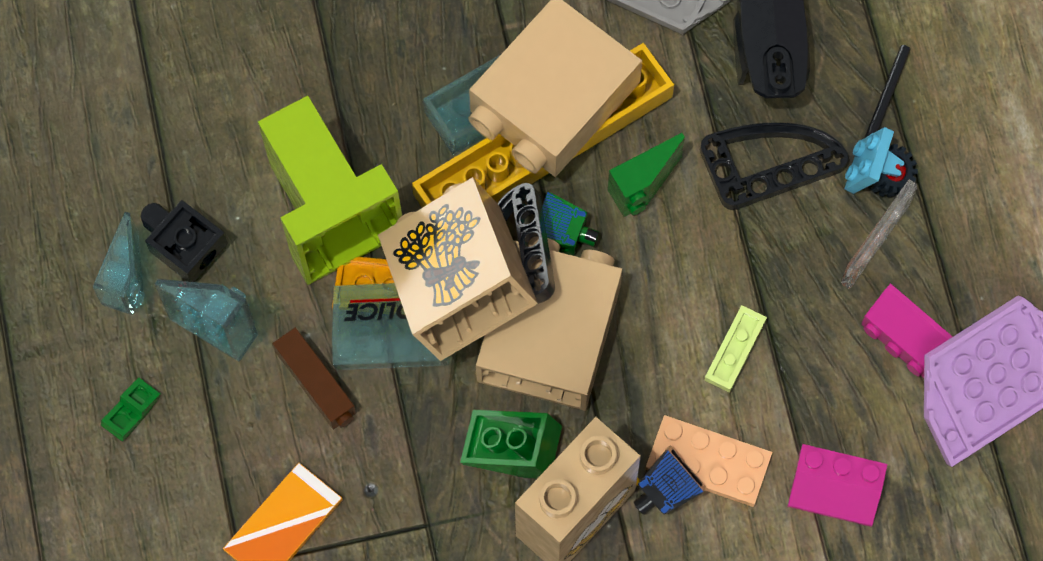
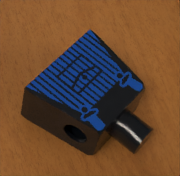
M670 445L639 481L638 485L644 493L634 501V505L643 515L655 506L665 515L704 492L706 486Z

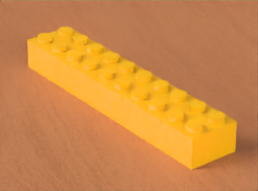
M644 43L630 50V52L642 60L640 83L573 158L673 98V82ZM498 134L494 140L485 138L412 183L414 197L423 208L443 196L445 190L450 186L464 183L473 177L498 204L503 196L514 187L523 183L533 184L549 174V172L543 167L537 173H532L516 161L511 153L515 146Z

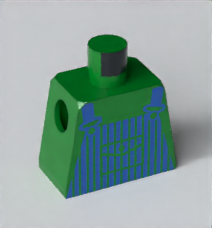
M547 192L542 206L547 238L556 241L560 245V253L575 255L579 242L594 247L599 231L585 227L587 212L553 193Z

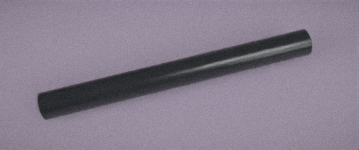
M901 45L865 137L880 129L911 50L906 45Z

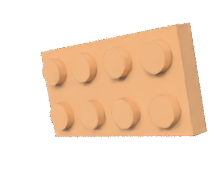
M664 415L645 470H649L666 448L671 445L706 486L705 491L754 507L772 452Z

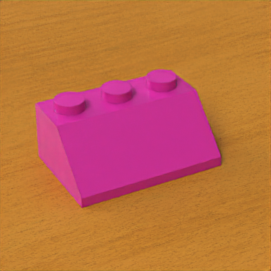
M891 283L864 316L861 324L864 326V331L871 338H878L886 345L885 349L895 358L900 357L907 363L906 366L911 373L923 378L925 354L953 337Z
M802 444L787 507L872 527L883 488L887 464Z

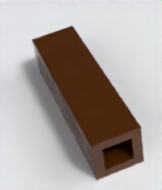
M296 327L272 343L275 353L331 428L334 430L338 426L342 428L348 425L356 414L355 406Z

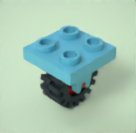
M884 127L856 143L853 149V155H855L853 163L845 174L847 182L844 190L854 194L873 184L874 187L871 190L874 193L880 191L879 196L884 197L887 195V197H893L901 194L906 183L904 192L912 187L911 184L915 183L917 179L913 177L918 174V169H913V166L917 165L916 160L910 161L909 158L913 155L911 152L905 154V147L901 146L898 148V144L890 146L894 131Z

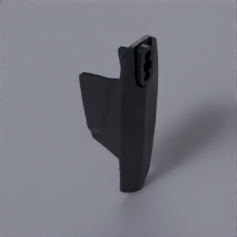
M737 0V13L733 19L738 85H743L747 72H749L754 92L766 99L794 98L805 91L810 72L809 39L804 1ZM777 58L781 60L780 66H776V60L774 59Z

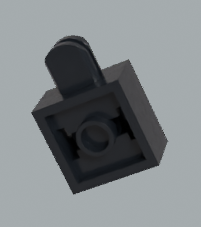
M183 200L171 212L157 203L148 204L141 212L143 226L151 232L150 236L145 240L149 252L191 285L228 244L225 233Z

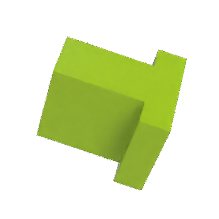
M309 96L258 121L269 164L295 210L280 217L291 257L306 284L310 285L336 271L339 266H345L351 263V260L354 258L362 257L381 247L378 234L395 225L402 216L398 190L383 165L381 164L356 177Z

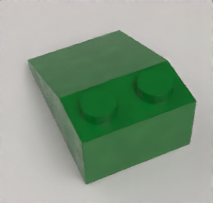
M683 133L609 170L608 192L623 217L632 214V216L637 215L646 209V206L682 158L685 139Z
M473 410L460 463L518 477L538 479L555 460L562 425L548 413Z

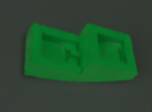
M138 377L120 396V402L101 420V426L123 442L148 414L161 393Z

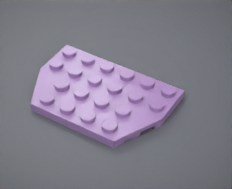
M1016 296L925 354L924 418L946 464L951 467L1043 409V312L1021 296Z

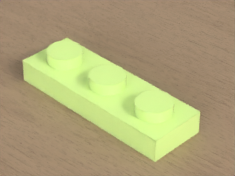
M741 305L704 381L730 393L767 317Z

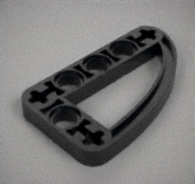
M758 123L729 128L705 136L700 146L702 159L722 205L729 210H737L839 174L844 171L848 162V154L845 148L833 136L822 130L794 123ZM778 137L800 139L824 148V150L740 179L726 145L751 139ZM709 143H712L713 146H719L717 148V156L719 159H717L716 161H714L715 156L713 151L707 150ZM831 155H834L836 159L841 158L839 165H836L835 162L827 163L830 161ZM806 163H812L817 167L818 171L814 175H807L803 172L802 166ZM827 163L825 166V170H823L822 164ZM719 166H726L731 174L727 178H720L716 175L715 170ZM781 172H787L791 175L792 181L788 184H781L776 176ZM755 181H761L766 185L767 189L763 193H755L751 189V184ZM743 186H746L745 193H742L744 188ZM729 191H733L734 194L742 193L738 195L737 201H733L732 198L727 199Z
M523 183L514 187L503 196L498 205L501 208L505 221L514 212L522 265L539 304L548 300L554 294L555 282L541 196L533 185ZM535 214V218L531 223L524 224L525 219L529 215ZM539 236L538 242L534 246L528 247L529 241L533 237ZM542 259V264L537 269L532 270V264L536 260ZM538 279H540L544 283L541 285V287Z

